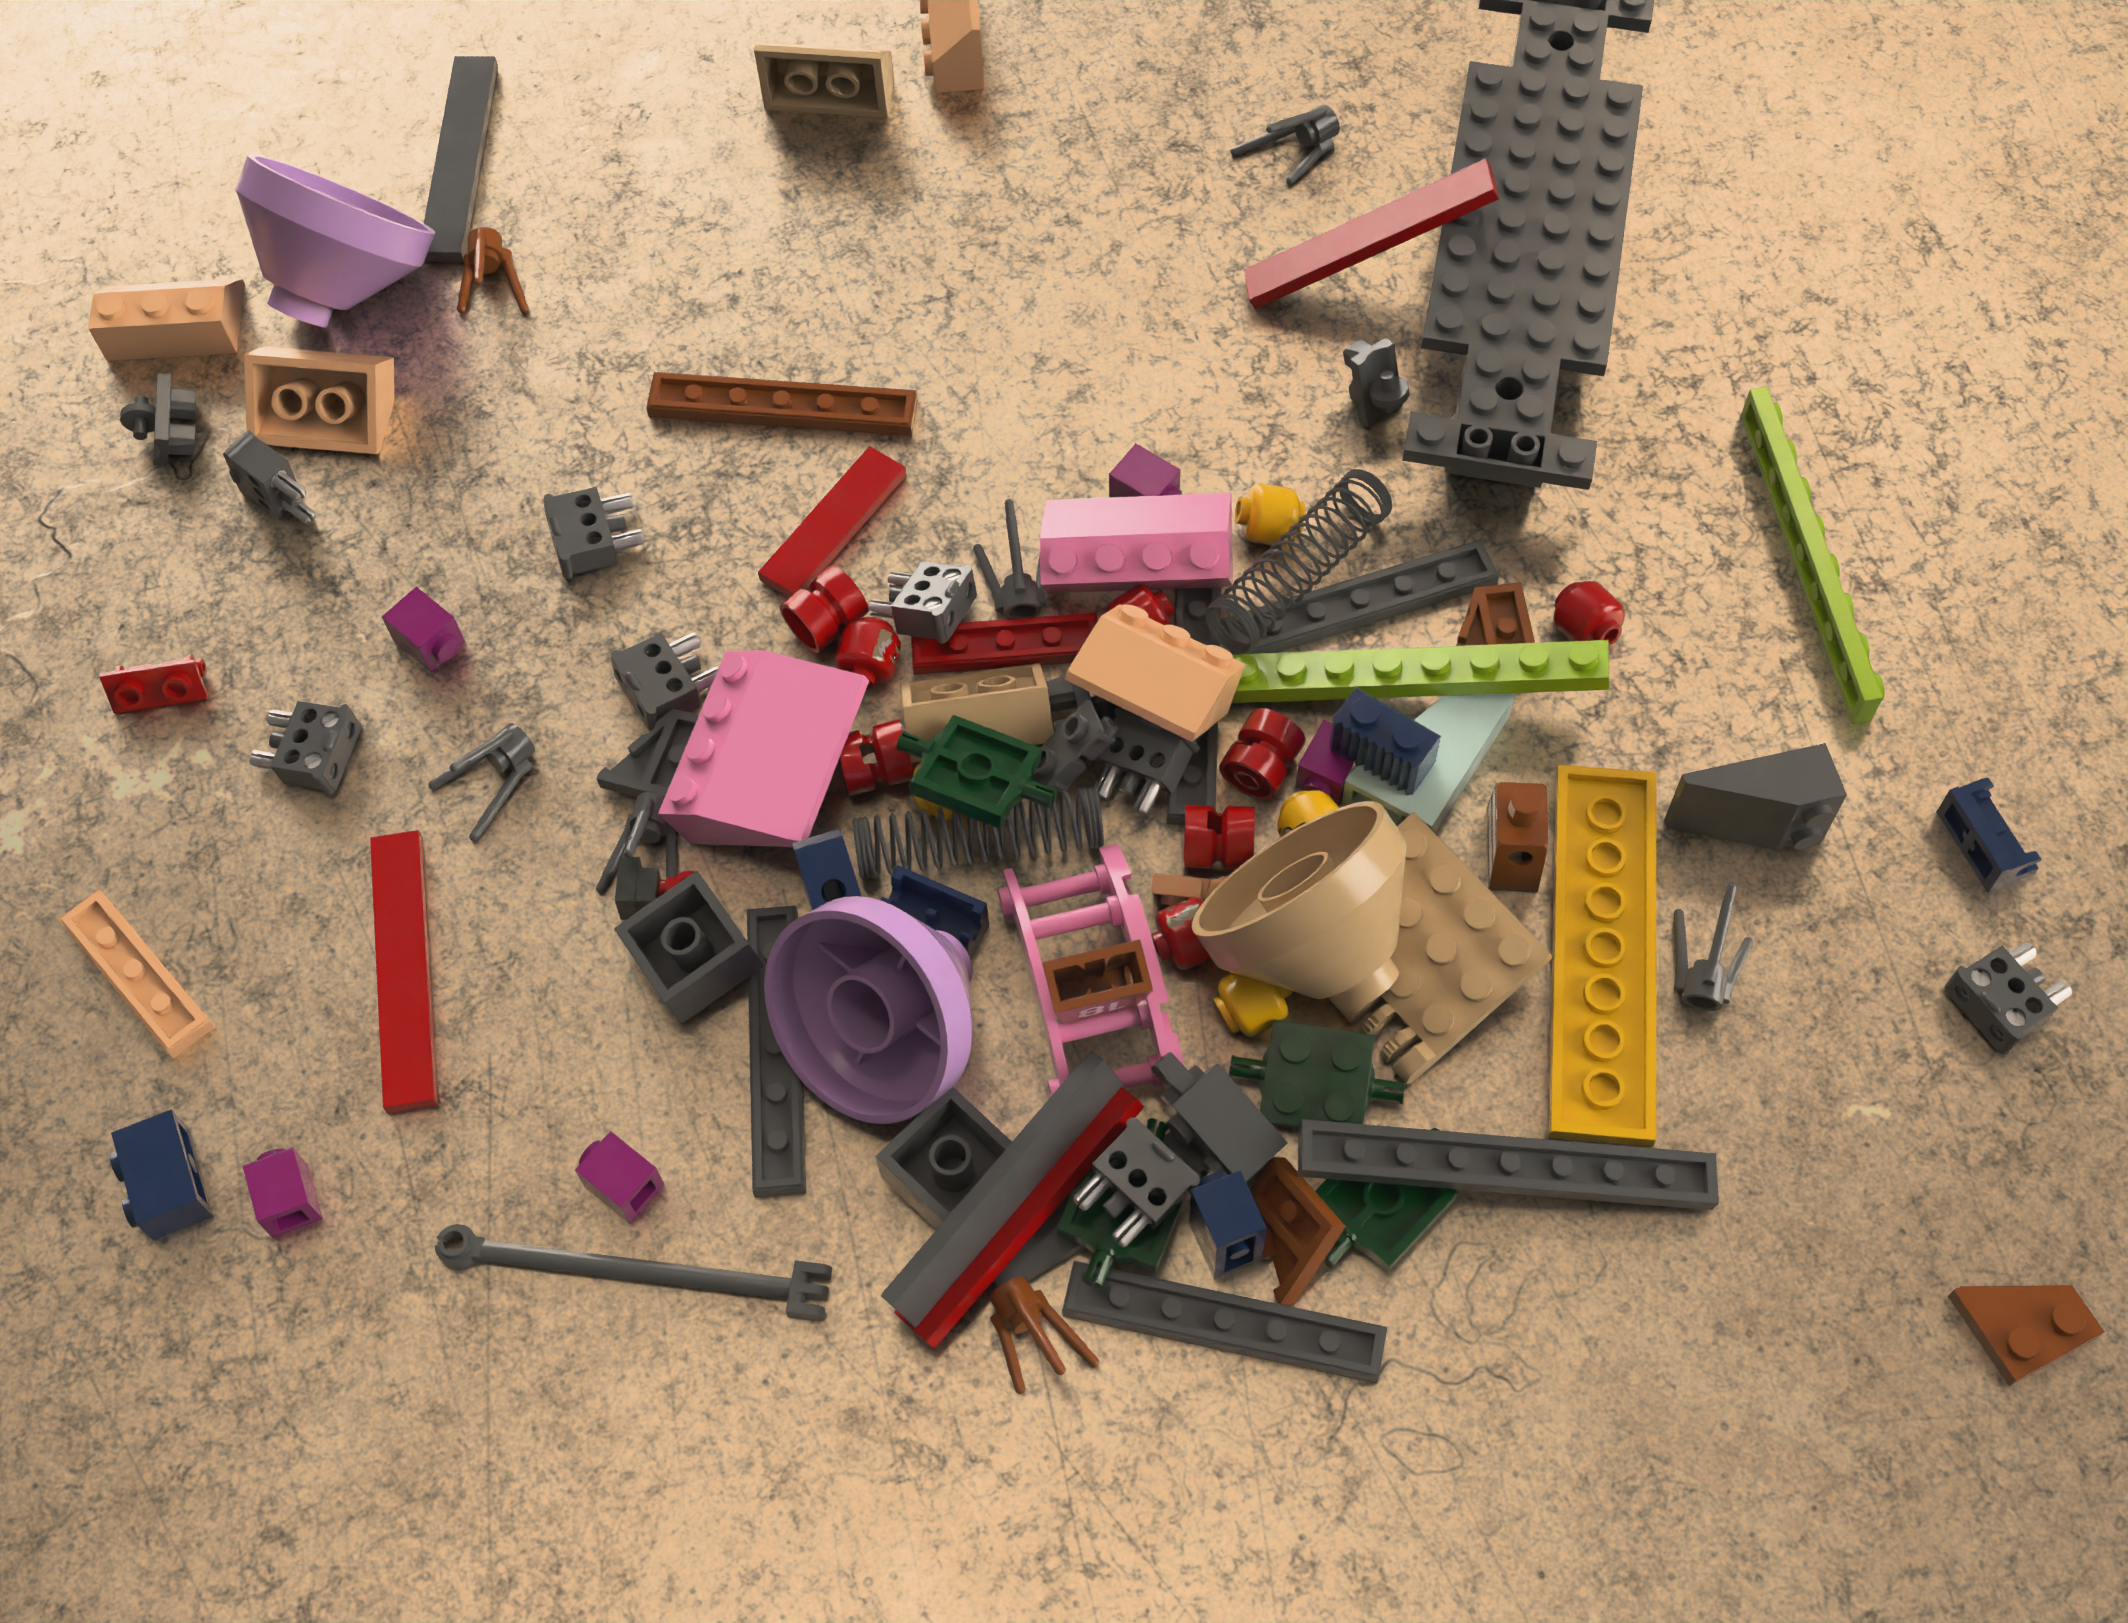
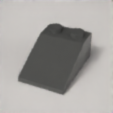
M1826 743L1682 774L1664 821L1667 828L1774 850L1793 846L1797 850L1814 847L1822 842L1847 793Z

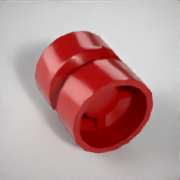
M830 565L810 583L811 591L799 589L781 603L779 607L786 624L793 634L808 649L816 653L820 652L839 636L838 626L845 628L848 624L858 621L869 612L867 601L858 586L842 569L834 565Z
M1259 708L1253 710L1239 731V741H1235L1230 746L1219 765V771L1229 785L1251 798L1270 800L1275 796L1287 775L1286 768L1294 764L1304 747L1306 738L1296 723L1274 710Z
M899 719L873 726L869 735H864L860 730L849 732L838 760L848 796L875 790L878 781H883L888 786L910 781L913 778L910 754L896 750L898 738L902 735L903 731ZM874 753L876 763L864 764L863 757Z
M1185 805L1184 868H1212L1216 861H1221L1225 869H1237L1254 856L1255 807L1227 806L1223 813H1217L1214 807L1210 805Z

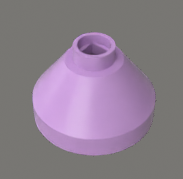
M247 154L235 187L262 275L274 284L267 304L288 316L319 327L328 326L334 308L349 310L423 266L435 235V231L426 224L383 202L317 174L257 154Z
M860 896L843 897L827 902L790 923L778 936L770 951L765 970L764 992L769 1022L775 1039L790 1067L808 1089L827 1105L844 1115L863 1122L875 1124L901 1122L920 1113L953 1088L967 1065L972 1042L969 990L972 979V964L966 949L954 936L944 931L932 929L891 904Z

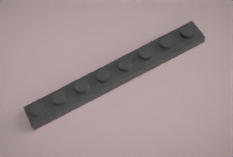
M1302 1119L1298 1126V1177L1713 1210L1719 1204L1716 1153Z

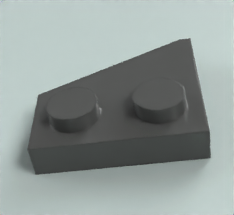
M672 708L655 723L652 731L641 735L627 747L630 754L611 770L605 767L598 773L596 779L600 788L634 797L647 792L665 797L699 715Z

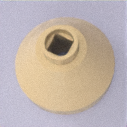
M1358 802L1330 811L1277 839L1231 873L1199 907L1193 918L1192 930L1216 966L1221 969L1315 999L1330 997L1338 1010L1342 1012L1358 1009L1387 991L1399 976V970L1390 957L1398 944L1406 841L1385 808L1378 802Z

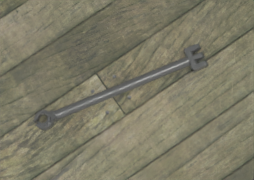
M460 1224L451 1225L443 1229L436 1237L439 1240L437 1242L438 1245H434L439 1259L451 1270L467 1269L474 1263L483 1264L485 1261L788 1299L785 1311L788 1318L822 1321L825 1308L819 1305L806 1304L805 1300H826L829 1288L821 1284L809 1283V1278L829 1280L832 1273V1267L829 1265L797 1260L794 1262L792 1278L489 1241L485 1240L484 1237L475 1236L470 1228ZM457 1236L463 1237V1244L460 1248L454 1251L447 1250L445 1245L451 1239Z

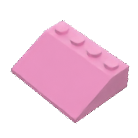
M764 650L726 651L658 815L690 844L793 847L792 843L809 838L869 680L864 675Z

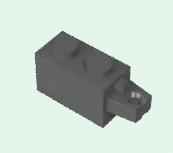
M1168 1052L1151 1067L1152 1072L1167 1089L1160 1097L1167 1105L1163 1111L1170 1117L1166 1122L1168 1128L1185 1146L1192 1143L1204 1156L1205 1159L1201 1162V1165L1208 1175L1224 1171L1226 1175L1241 1170L1245 1181H1247L1288 1144L1219 1064L1212 1066L1205 1072L1197 1065H1194L1188 1071L1172 1052Z

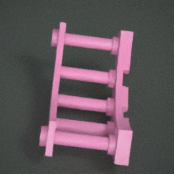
M1118 844L1099 848L1102 864L1094 866L1093 872L1020 888L1014 871L1010 868L1003 870L1006 887L998 888L1004 918L1013 916L1019 933L1056 1076L1055 1079L1047 1080L1050 1097L1069 1076L1062 1043L1137 1025H1140L1142 1030L1147 1028L1150 1030L1155 1055L1147 1056L1148 1062L1113 1070L1124 1084L1122 1086L1124 1089L1153 1082L1154 1086L1162 1085L1166 1091L1167 1089L1152 1072L1151 1067L1168 1052H1172L1184 1065L1177 1032L1172 1033L1168 1013L1161 1014L1159 1004L1169 1002L1165 983L1139 895H1132L1126 883V880L1132 879L1131 872ZM1099 891L1100 895H1109V897H1106V903L1033 920L1029 919L1026 907ZM1111 922L1113 927L1121 926L1126 942L1140 939L1153 992L1136 1007L1072 1023H1057L1036 940Z

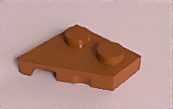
M1521 582L1475 587L1456 646L1535 643Z
M1272 1157L1250 1189V1192L1267 1227L1263 1258L1273 1260L1280 1286L1273 1289L1275 1299L1282 1305H1294L1346 1226L1303 1177H1298V1171L1286 1158Z

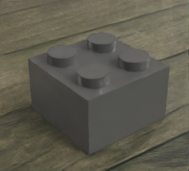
M698 871L614 928L663 1003L681 1024L764 967L760 958Z
M953 1087L920 1113L875 1157L881 1178L937 1230L1012 1141Z

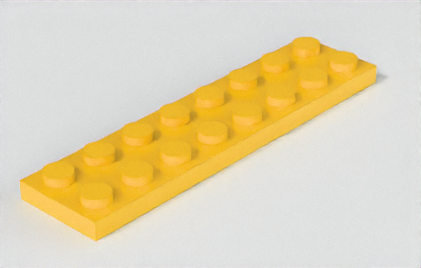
M1558 764L1556 770L1548 1138L1653 1147L1656 1142L1657 772Z

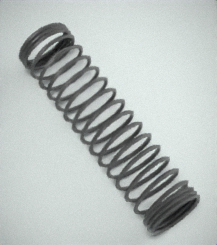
M1352 469L1347 472L1334 485L1333 489L1326 492L1325 497L1318 500L1316 505L1308 510L1307 514L1299 518L1298 523L1291 526L1289 531L1280 537L1279 541L1272 544L1270 550L1264 552L1260 559L1253 562L1252 567L1244 571L1243 575L1236 579L1233 585L1225 589L1223 595L1217 597L1207 607L1205 612L1206 623L1213 636L1222 645L1234 652L1247 653L1258 644L1259 639L1266 636L1267 630L1275 628L1276 621L1284 619L1285 613L1293 610L1295 603L1302 601L1304 594L1311 592L1313 585L1319 584L1322 576L1330 573L1331 567L1339 565L1340 559L1348 556L1349 550L1356 548L1358 541L1365 539L1366 534L1373 531L1375 525L1382 522L1391 513L1392 499L1387 487L1372 473L1361 469ZM1349 478H1356V479H1359V480H1361V481H1364L1366 484H1368L1370 487H1372V489L1377 493V495H1376L1369 487H1367L1366 485H1364V484H1362V483H1360V482L1351 480V479H1349ZM1348 483L1359 485L1368 491L1380 506L1381 514H1374L1369 504L1362 497L1349 490ZM1336 492L1340 493L1341 499L1336 498ZM1353 497L1357 498L1367 510L1361 507ZM1333 500L1335 509L1328 507L1327 501ZM1337 502L1344 504L1353 515L1359 518L1363 529L1353 525L1342 514ZM1318 509H1324L1326 517L1319 516ZM1328 510L1341 517L1352 530L1354 537L1342 532L1330 518ZM1309 518H1315L1318 527L1309 524ZM1319 519L1331 525L1340 534L1345 546L1335 542L1325 532ZM1365 522L1371 524V527L1366 529ZM1300 527H1306L1309 536L1300 533ZM1310 528L1321 533L1331 543L1336 555L1328 552L1317 542ZM1356 530L1363 532L1360 537H1357ZM1297 535L1300 545L1291 542V536ZM1301 537L1312 542L1322 552L1327 563L1318 560L1304 545ZM1347 539L1354 541L1353 544L1349 546ZM1282 544H1288L1291 554L1282 551ZM1292 546L1303 551L1313 561L1318 572L1308 568L1296 555ZM1338 548L1344 549V553L1340 555ZM1273 553H1279L1283 564L1273 560ZM1284 555L1294 560L1304 570L1309 581L1298 576L1290 568ZM1329 556L1336 558L1335 562L1330 563ZM1264 562H1270L1274 573L1264 569ZM1275 564L1286 570L1294 578L1300 590L1292 587L1282 578ZM1320 565L1327 567L1326 571L1321 572ZM1254 571H1261L1264 581L1255 578ZM1266 573L1281 583L1288 592L1290 599L1273 587ZM1311 574L1318 576L1317 580L1312 582ZM1245 580H1252L1256 591L1245 587ZM1256 582L1266 587L1276 597L1281 608L1264 596ZM1301 582L1308 584V588L1303 590ZM1236 589L1243 590L1247 601L1236 596ZM1291 590L1300 593L1299 597L1294 599ZM1248 592L1265 604L1271 616L1265 614L1254 604ZM1282 599L1291 602L1290 606L1285 608ZM1238 601L1248 606L1257 615L1262 625L1256 623L1251 614ZM1217 608L1225 609L1232 624L1242 634L1250 637L1249 644L1236 640L1227 632L1218 617ZM1272 608L1281 611V615L1275 617ZM1231 614L1239 619L1247 631L1237 624ZM1263 617L1272 620L1271 625L1266 626ZM1258 628L1263 629L1262 634L1260 635Z
M1095 786L1092 788L1088 787L1087 789L1084 787L1083 789L1079 788L1076 791V819L1069 794L1066 790L1062 791L1060 797L1061 825L1055 801L1052 804L1051 808L1061 851L1064 853L1067 851L1065 800L1077 849L1079 851L1082 849L1080 798L1082 799L1088 846L1090 849L1104 846L1101 809ZM1022 800L1014 806L1015 837L1010 815L1006 818V824L1012 851L1016 859L1020 857L1019 810L1029 853L1032 857L1036 855L1034 805L1045 853L1050 855V809L1045 807L1044 826L1040 805L1029 801V832ZM940 806L937 808L939 814L938 817L936 816L937 856L928 813L923 808L921 811V857L911 812L907 811L905 813L906 863L895 814L891 813L889 816L890 864L880 817L876 814L874 817L876 866L874 864L868 818L865 816L863 819L861 817L858 819L854 818L853 831L860 878L864 880L865 878L869 879L872 877L874 879V877H879L880 843L887 871L892 876L896 869L895 837L902 867L911 871L912 836L919 868L925 872L927 868L926 830L934 864L940 870L943 857L941 824L951 865L955 868L958 865L957 823L966 861L969 865H972L974 860L972 818L967 816V845L961 815L952 811V851L944 812ZM973 819L981 857L987 864L989 861L988 824L983 823V844L979 822ZM1002 825L999 829V838L996 827L991 826L998 859L1003 861L1005 857L1004 826Z

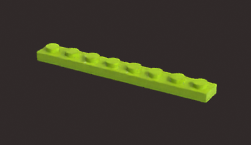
M1767 386L1750 389L1740 415L1852 724L1869 722L1884 699L1885 689L1883 680L1878 673H1874L1869 661L1868 640L1864 633H1859L1856 626L1852 597L1849 593H1844L1840 583L1838 560L1834 554L1829 553L1824 540V522L1821 516L1814 513L1810 502L1811 490L1809 482L1805 477H1801L1796 464L1797 452L1792 440H1787L1782 427L1783 414L1781 407L1778 403H1773Z
M1608 640L1234 654L1233 659L1246 665L1231 703L1347 699L1355 688L1374 698L1610 690Z

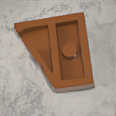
M2072 1285L1960 1286L1948 1295L2009 1386L2090 1343L2105 1332Z

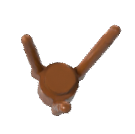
M479 227L472 230L467 236L468 253L464 255V271L457 311L464 313L466 310L473 272L474 283L481 285L484 274L493 273L502 265L520 311L527 313L528 305L512 264V252L510 249L502 247V236L498 231L489 227Z
M1026 1277L1013 1278L1000 1285L990 1295V1301L997 1311L990 1317V1320L999 1335L1016 1393H1024L1025 1385L1009 1330L1011 1328L1016 1334L1029 1330L1056 1374L1063 1375L1066 1371L1058 1353L1039 1324L1043 1316L1091 1367L1099 1365L1098 1358L1051 1307L1042 1290L1034 1291Z

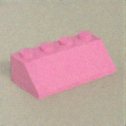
M1214 493L1046 500L1040 534V585L1048 593L1127 591L1136 585H1145L1150 590L1230 587L1233 585L1232 494Z

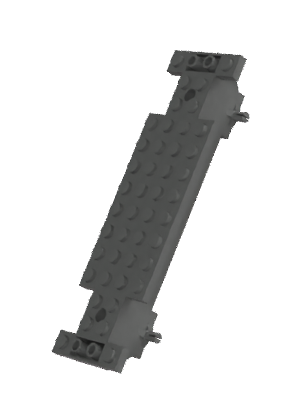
M1480 0L1478 9L1517 14L1520 17L1511 67L1474 61L1469 63L1451 174L1483 159H1487L1493 171L1499 200L1442 225L1421 349L1465 355L1456 410L1450 418L1410 412L1402 461L1446 467V472L1449 474L1541 488L1542 483L1586 490L1590 489L1593 479L1597 441L1550 433L1559 370L1604 376L1607 368L1643 86L1600 80L1607 27L1649 33L1654 0Z

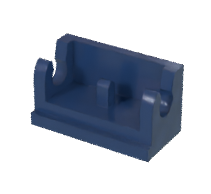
M1983 778L1962 787L1957 786L1950 789L1936 813L1981 884L1989 893L2034 875L2039 869L2036 863L2042 859L2037 851L2025 853L1990 799L1992 795L1989 789L1994 787L1993 783L1989 778Z
M897 865L891 876L892 892L889 899L881 897L880 900L899 908L934 930L951 934L960 941L966 949L970 960H972L989 928L987 903Z

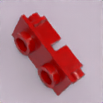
M188 655L182 660L162 662L161 665L153 666V664L129 668L116 666L114 672L99 674L100 681L114 714L208 700V694L201 678L207 675L206 664L203 658L195 659L193 655Z

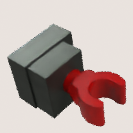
M620 856L615 892V904L620 919L627 920L693 874L694 871H683L675 877H668L666 880H662L658 868L642 867L640 857Z

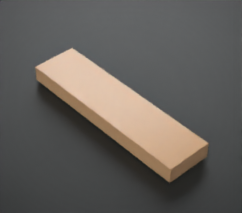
M100 889L58 919L173 1059L215 1028Z

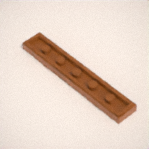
M654 372L646 409L648 416L655 418L912 436L918 396L917 390Z

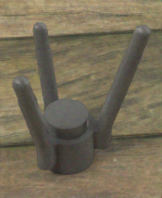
M1321 105L1309 112L1267 125V134L1233 147L1231 154L1236 156L1296 133L1302 145L1306 147L1311 145L1315 149L1286 179V183L1292 185L1324 153L1334 148L1332 138L1339 134L1340 124L1335 112L1329 106Z
M1006 499L1004 504L1013 574L1008 575L1004 579L1002 587H1000L982 546L975 544L973 549L993 594L996 612H1004L1007 619L1036 617L1040 614L1041 607L1047 605L1045 589L1040 585V554L1035 582L1032 580L1031 575L1023 573L1014 502L1012 499Z
M509 723L486 743L452 763L449 769L428 783V787L433 790L485 758L502 773L507 769L512 770V773L469 835L471 841H477L521 777L533 768V765L527 758L535 752V747L521 728L514 723Z
M648 792L637 796L633 812L628 815L624 831L596 886L598 893L605 892L617 870L620 856L625 854L626 857H632L640 841L657 843L661 837H666V879L677 875L678 832L658 815L665 798L664 796Z
M1733 882L1728 883L1708 960H1696L1694 966L1689 969L1684 912L1681 909L1674 911L1677 965L1674 990L1683 992L1682 1001L1695 1009L1716 1011L1722 1008L1723 1003H1730L1733 985L1753 945L1752 938L1746 937L1743 940L1725 975V967L1720 964V959L1737 890V885Z

